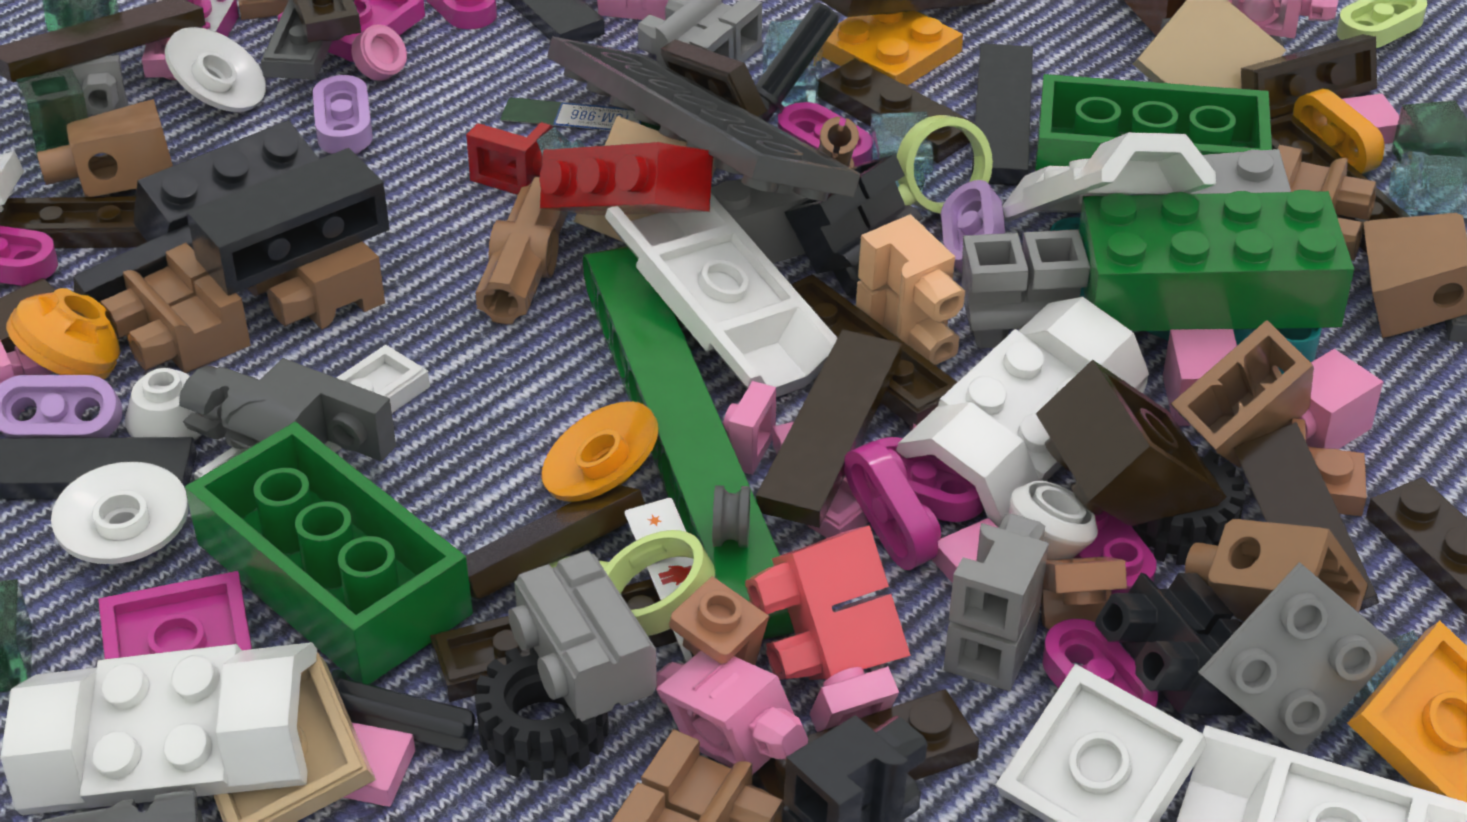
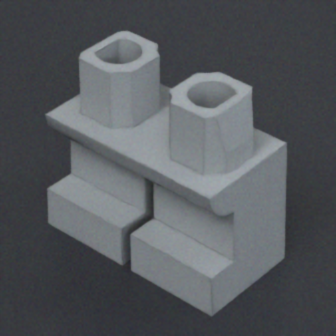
M668 0L665 7V20L649 14L639 22L638 47L640 50L656 55L657 62L664 66L666 64L662 58L660 48L675 39L744 62L762 47V2L740 0L735 5L730 6L722 3V0Z
M1078 229L1024 232L1022 246L1018 233L963 236L962 288L965 290L964 306L970 330L973 331L976 345L979 348H995L1008 336L1009 329H1021L1048 303L1080 297L1081 287H1087L1090 265Z
M1011 513L1005 514L999 528L981 523L976 561L963 557L953 574L949 612L950 623L947 631L943 671L1011 691L1037 632L1049 543L1044 541V524Z

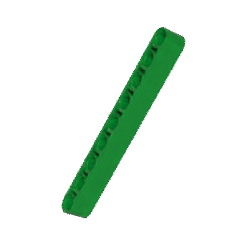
M627 246L583 254L582 265L587 293L630 402H638L647 406L657 419L659 427L658 437L651 455L667 496L672 498L686 532L691 533L700 541L711 559L715 569V578L750 602L745 581L761 571L774 566L772 558L780 556L751 488L748 548H739L738 543L734 540L725 541L722 547H713L712 525L715 485H724L727 492L737 493L741 486H749V483L674 312L636 268L638 259ZM787 608L767 614L769 618L763 640L795 633Z

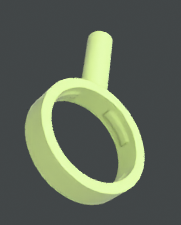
M936 115L921 120L908 131L897 153L898 161L905 175L898 180V190L905 205L911 206L914 204L924 210L941 214L945 202H933L927 199L919 190L914 177V160L919 146L930 133L941 127H955L961 130L969 139L974 152V169L969 182L983 180L989 183L993 164L992 152L986 136L975 124L958 117Z
M680 530L656 532L631 543L615 555L610 562L599 561L621 594L629 581L647 566L672 557L694 559L688 576L673 593L655 604L631 610L647 636L671 629L669 622L672 612L712 576L715 578V569L711 559L700 541L691 533ZM563 556L549 563L552 568L556 567L559 560L570 556Z

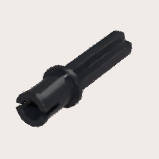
M820 2L813 4L755 86L767 109V112L759 116L760 119L769 122L774 113H782L785 109L781 104L838 25V15L828 6Z
M335 669L331 672L351 722L413 734L415 742L455 752L465 751L468 747L475 728V715L471 710L349 680L343 670Z

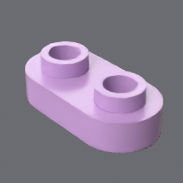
M350 75L331 76L318 82L313 88L314 118L318 145L322 150L331 154L350 148L357 155L361 150L369 146L373 138L366 83L360 78Z
M974 180L957 188L943 204L941 210L943 245L955 256L954 266L962 274L963 236L1005 233L1002 201L986 181Z
M18 375L0 383V432L6 438H107L117 429L122 418V404L118 395L109 383L97 376ZM30 406L37 407L36 413L31 419L19 421V415L25 408ZM93 406L100 407V412L96 418L90 421H82V415L86 409Z

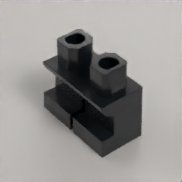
M896 154L860 163L852 168L860 173L854 197L830 193L828 201L805 198L784 212L816 274L834 271L847 296L857 294V282L861 281L858 278L861 235L910 214L918 222L923 219L916 208L904 204L895 183L905 176Z
M1141 572L1128 593L1111 594L1098 614L1095 626L1108 642H1120L1133 657L1136 666L1135 674L1149 691H1161L1179 714L1240 716L1243 712L1241 707L1199 673L1200 669L1234 634L1242 623L1239 619H1231L1234 614L1197 573H1178L1168 589H1159L1147 574Z
M854 715L786 757L783 803L786 806L783 807L782 822H902L919 810L921 792L915 780L907 773L925 761L926 739L900 716L895 715L873 730L858 716Z

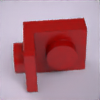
M541 122L527 137L477 123L466 134L470 181L518 195L521 187L528 186L535 177L540 176L543 150L557 149L554 147L553 125Z

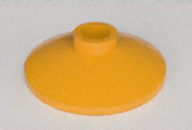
M630 401L610 404L584 416L559 437L547 454L542 467V482L545 488L556 499L576 502L594 498L618 485H622L651 453L659 430L656 417L644 404Z

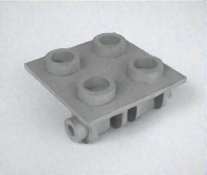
M1299 562L1200 669L1199 673L1290 749L1302 753L1399 648Z

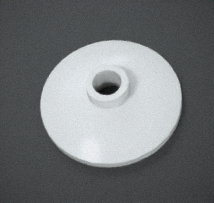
M189 27L175 32L167 42L165 58L171 73L190 94L202 102L225 111L244 112L255 108L263 99L266 92V81L261 68L243 47L230 38L209 29Z
M120 462L91 470L69 484L54 504L51 524L57 542L72 556L97 564L125 563L148 556L168 544L182 529L188 515L189 504L183 484L167 469L144 462Z

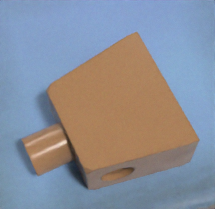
M154 99L71 122L66 125L69 145L37 152L46 185L79 178L85 197L136 189L137 180L173 166ZM98 153H106L103 156H94Z
M1446 213L1363 222L1372 293L1382 338L1467 315V234L1463 215Z
M1266 320L1176 398L1171 405L1218 454L1240 468L1241 465L1234 447L1290 425L1292 418L1299 419L1309 409L1314 366ZM1278 367L1282 369L1285 373L1281 374Z
M1232 519L1225 524L1218 546L1200 542L1194 543L1187 554L1185 573H1197L1230 609L1235 618L1244 622L1299 562L1357 612L1360 611L1368 586L1330 529Z

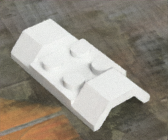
M1129 132L1100 144L1090 159L1074 160L1069 162V166H1047L1025 175L1003 204L1004 221H1012L1033 212L1081 213L1083 196H1106L1112 193L1159 195L1185 192L1190 194L1216 185V172L1186 134Z
M712 193L710 212L657 213L630 221L618 205L607 209L605 218L637 257L636 268L705 351L715 349L746 389L749 388L752 381L776 387V397L806 387L820 373L837 337Z
M1084 297L1048 303L1019 331L1017 329L1013 330L942 396L938 406L898 443L896 451L905 458L934 455L975 485L987 517L999 528L1005 514H1009L1010 497L1016 488L1033 481H1047L1062 466L1047 450L1045 441L1050 437L1036 415L1053 396L1092 360L1137 390L1146 382L1149 372L1134 332Z
M312 642L241 650L237 644L104 659L98 660L96 668L32 676L11 689L0 756L15 810L21 815L113 806L121 800L134 799L135 803L152 802L157 794L195 788L197 797L307 785L308 771L297 731L301 672L316 662L317 648Z
M1205 725L1203 734L1205 735L1207 746L1193 767L1190 782L1176 821L1467 822V802Z

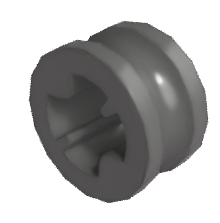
M715 485L712 525L713 547H722L725 541L734 540L738 543L739 548H748L750 486H741L737 493H729L724 485Z

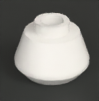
M159 368L148 372L133 386L125 416V425L131 437H193L194 441L197 440L201 434L187 429L183 423L191 413L196 412L179 406L180 392L190 376L182 371Z
M1033 481L1016 488L1010 497L1009 514L1039 521L1045 525L1044 541L1049 543L1047 560L1071 559L1090 545L1098 534L1095 515L1078 500L1072 491L1065 487L1047 481Z

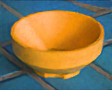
M60 288L52 293L38 294L21 300L6 322V330L17 348L40 366L59 375H93L104 380L112 373L120 355L118 338L105 315L106 308L92 297L77 294L67 288Z

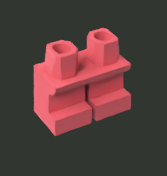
M870 525L848 530L804 548L772 558L774 566L761 571L745 581L750 602L766 614L785 608L788 609L795 634L766 644V653L772 672L778 676L779 680L809 677L810 680L828 679L834 674L849 668L861 667L867 669L911 656L891 594L867 597L832 610L833 605L889 587Z

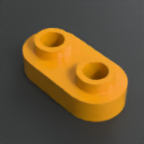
M1328 89L1313 91L1300 96L1296 100L1293 115L1342 158H1348V163L1357 171L1364 174L1380 166L1385 147L1383 135L1377 127Z

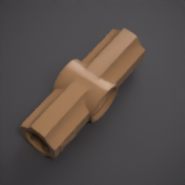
M535 177L528 186L521 187L507 221L496 220L491 231L488 251L489 262L475 294L477 309L484 311L490 316L492 322L513 324L516 318L526 315L541 278H551L556 268L559 233L568 212L540 208L541 187L539 177Z

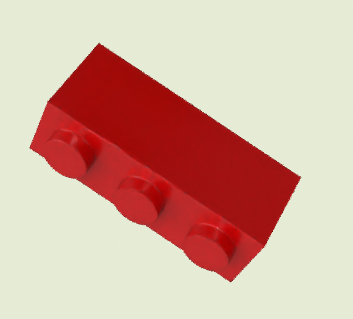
M662 142L543 150L542 168L539 176L541 187L540 208L594 216L606 215L608 208L617 205L625 215L710 212L713 156L708 154L709 150Z

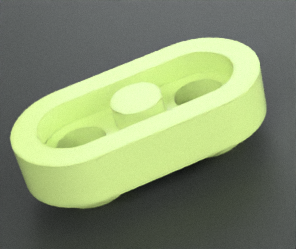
M1358 0L1341 10L1337 36L1340 40L1362 34L1376 36V48L1382 47L1422 26L1427 8V0Z

